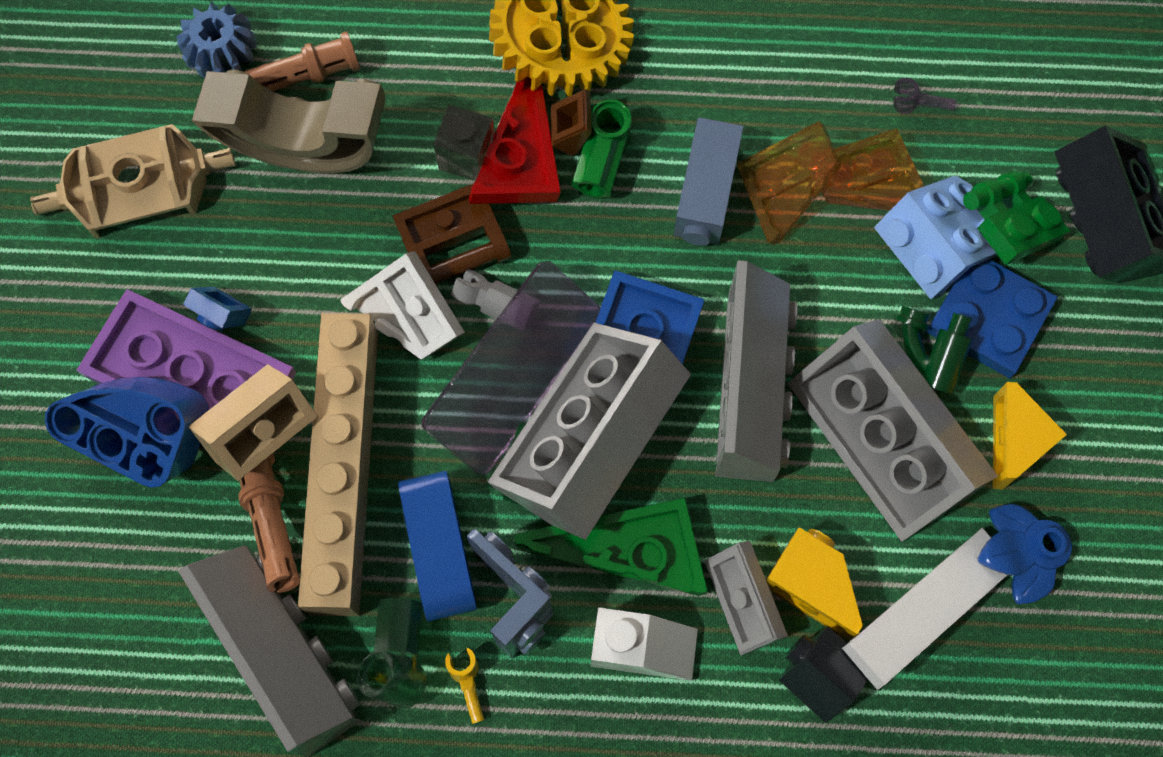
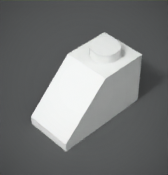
M598 607L591 667L691 681L698 629L653 615Z

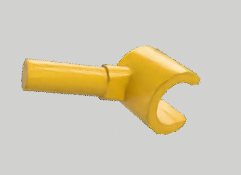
M466 648L470 658V665L467 669L463 671L455 670L449 653L445 658V666L451 678L459 682L461 691L464 693L471 722L474 724L484 720L474 680L479 666L473 651Z

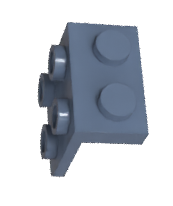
M473 529L467 535L474 554L521 597L490 632L497 645L510 658L513 659L519 651L527 655L545 636L546 632L542 628L553 615L550 600L552 595L548 591L550 586L531 567L527 566L523 571H520L514 565L515 561L510 556L512 554L511 549L493 532L490 531L484 537L476 529Z

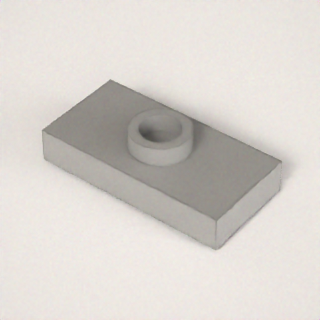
M750 540L739 542L704 560L740 655L752 653L788 637Z

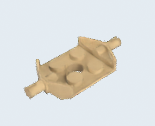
M170 124L73 148L63 160L61 181L59 184H56L57 191L35 197L31 196V206L36 216L60 209L64 211L70 210L94 238L98 239L100 234L97 230L182 208H187L191 215L196 214L207 180L206 175H209L212 171L235 167V157L232 149L229 147L204 154L201 148L196 149L178 128ZM126 167H140V173L135 180L127 183L118 181L119 174Z

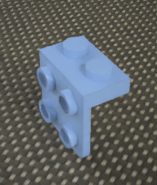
M952 176L908 192L874 227L930 299L940 296L970 267L997 256V253L977 229L985 219L977 209L969 210L963 204L964 195L971 191L973 186L958 176Z

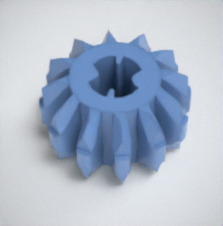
M211 1L208 10L204 12L193 7L194 19L181 20L183 33L177 35V44L183 53L182 58L191 70L196 69L198 74L204 79L207 71L224 73L228 70L241 71L240 63H253V53L251 50L257 47L254 32L251 31L252 27L249 19L243 13L237 14L236 9L230 3L219 10L218 6Z

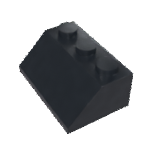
M1105 125L1054 151L1059 167L1056 168V176L1062 188L1069 193L1074 208L1070 210V215L1077 230L1085 237L1088 250L1085 251V258L1091 271L1099 278L1116 283L1163 274V194L1144 143Z

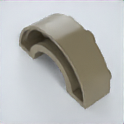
M228 70L226 73L207 71L192 122L216 141L253 159L278 167L311 173H342L364 166L371 158L385 106V93L381 84L367 79H358L355 82L336 81L331 99L321 102H308L302 98L286 97L260 85L252 76L243 71Z

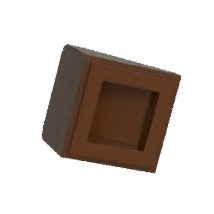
M587 89L551 105L552 146L570 156L576 155L592 133L590 91Z

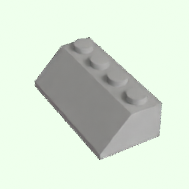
M737 261L728 294L715 477L774 482L780 468H787L789 462L790 440L782 438L783 421H790L792 411V392H785L784 387L785 375H792L794 368L795 347L787 346L788 329H795L797 301H789L790 284L748 261Z
M880 319L852 327L787 383L901 542L962 503L998 477Z
M593 323L488 483L552 526L586 540L691 374L662 340Z
M244 545L188 564L178 570L287 752L309 757L360 722L359 717L354 711L356 707L361 705L360 701L345 679L338 683L335 681L327 668V665L333 662V658L318 636L310 640L300 623L305 621L307 617L303 610L298 607V602L292 594L283 598L281 593H277V589L274 592L267 590L265 572L260 555L257 556V554Z

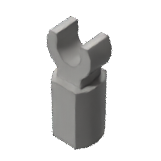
M469 269L465 271L463 279L459 277L456 279L451 296L468 304H476L481 307L480 312L522 332L530 324L538 305V299L497 280L494 283H490L483 275Z

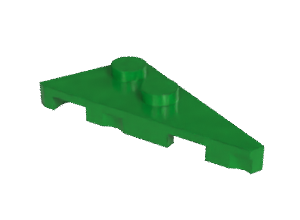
M685 498L601 515L586 540L554 526L514 534L517 550L696 596L706 595L707 593Z

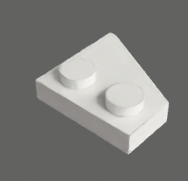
M415 251L406 253L340 300L343 306L350 311L357 309L363 314H370L372 320L375 321L376 329L388 337L398 339L405 349L420 359L430 356L465 333Z

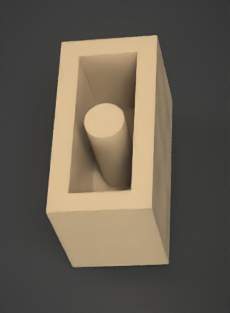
M267 364L188 427L215 463L239 481L318 416L294 381Z

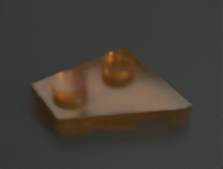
M820 121L736 163L767 242L772 245L781 242L841 168L840 161L825 125Z

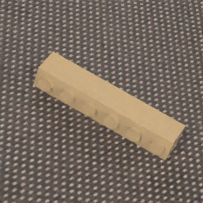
M321 313L314 412L318 417L312 423L298 607L308 615L359 616L378 344V332L370 314Z

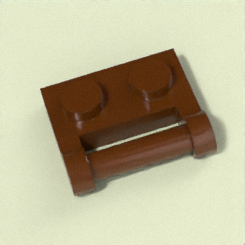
M473 184L392 215L407 253L416 252L437 288V283L465 273L467 269L472 270L494 260L499 264L512 259L507 242L490 205L469 203V195ZM485 233L489 243L429 266L426 256Z

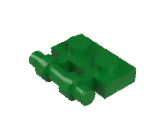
M1010 171L1000 175L996 181L986 180L977 183L963 197L965 207L969 210L977 209L985 219L977 229L1005 265L1058 243L1070 232V229L1061 220L1059 211L1052 204L1048 203L1043 196L1034 199L1028 196L1026 190L1033 185V178L1028 172Z

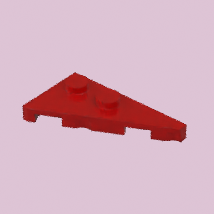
M526 77L516 82L513 93L495 131L492 143L489 145L479 174L471 188L469 195L470 204L557 202L561 192L542 83L533 91L531 90V78Z

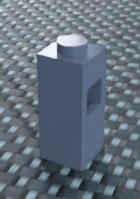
M698 117L676 216L674 236L682 237L684 241L693 245L703 246L709 243L719 245L743 126Z

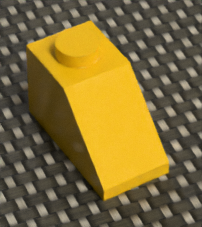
M799 527L766 578L770 592L822 625L830 627L835 633L849 641L859 633L863 625L844 555L834 549L835 542L827 535L815 529H809L806 532Z

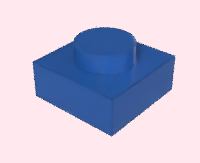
M214 286L190 288L183 303L185 307L198 314L197 320L200 323L220 331L228 327L245 325L252 311V308Z

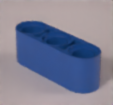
M448 471L398 481L416 577L427 622L478 610Z

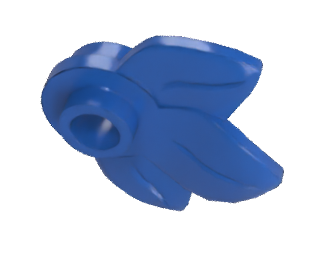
M1007 504L991 509L989 511L990 519L999 533L993 535L985 543L977 558L978 562L996 572L1009 576L1013 575L1012 594L1016 604H1029L1040 600L1053 589L1056 568L1063 566L1071 556L1072 543L1069 534L1060 524L1052 520H1038L1026 508L1019 505ZM1044 536L1051 540L1054 548L1053 552L1048 551L1044 547Z

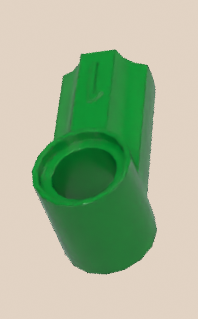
M608 99L599 102L591 112L592 133L584 143L572 181V187L582 192L583 195L597 199L611 197L624 150H626L630 142L631 114L624 103ZM610 123L619 126L621 129L615 133H606L600 127Z

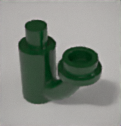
M902 306L900 313L895 314L894 320L902 322L906 355L931 388L954 394L973 341L972 338L966 337L972 318L953 312L948 329L940 328L929 358L922 343L920 328L929 330L930 324H927L930 314Z

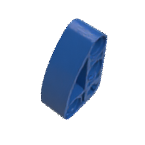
M146 377L120 378L97 384L55 401L45 412V424L50 435L58 442L144 486L152 488L161 486L191 468L201 443L188 426L209 410V406L200 393L175 382ZM174 411L178 414L180 422L176 418Z

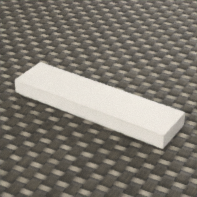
M983 528L971 536L842 648L877 690L887 684L1007 576L1006 574L991 570L978 562L977 558L983 546L991 538Z

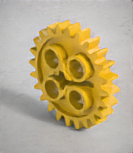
M495 0L494 9L490 11L489 41L494 42L493 55L496 57L503 56V70L516 67V82L526 77L531 78V90L533 91L541 83L548 85L550 96H553L557 86L564 87L565 93L570 97L573 94L574 86L577 85L582 90L587 89L588 91L591 90L592 81L601 87H605L608 75L617 77L621 64L626 65L634 39V34L631 33L634 20L627 17L628 4H618V0H558L562 8L560 25L559 21H556L558 12L556 0ZM561 30L563 38L567 39L565 46V55L567 56L568 61L562 59Z

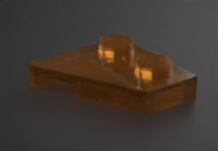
M897 128L813 155L810 161L811 169L826 202L829 204L891 210L908 192L924 187Z

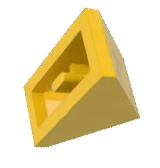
M1006 382L993 396V470L998 475L993 480V489L1003 490L1067 435L1025 390L1015 382Z

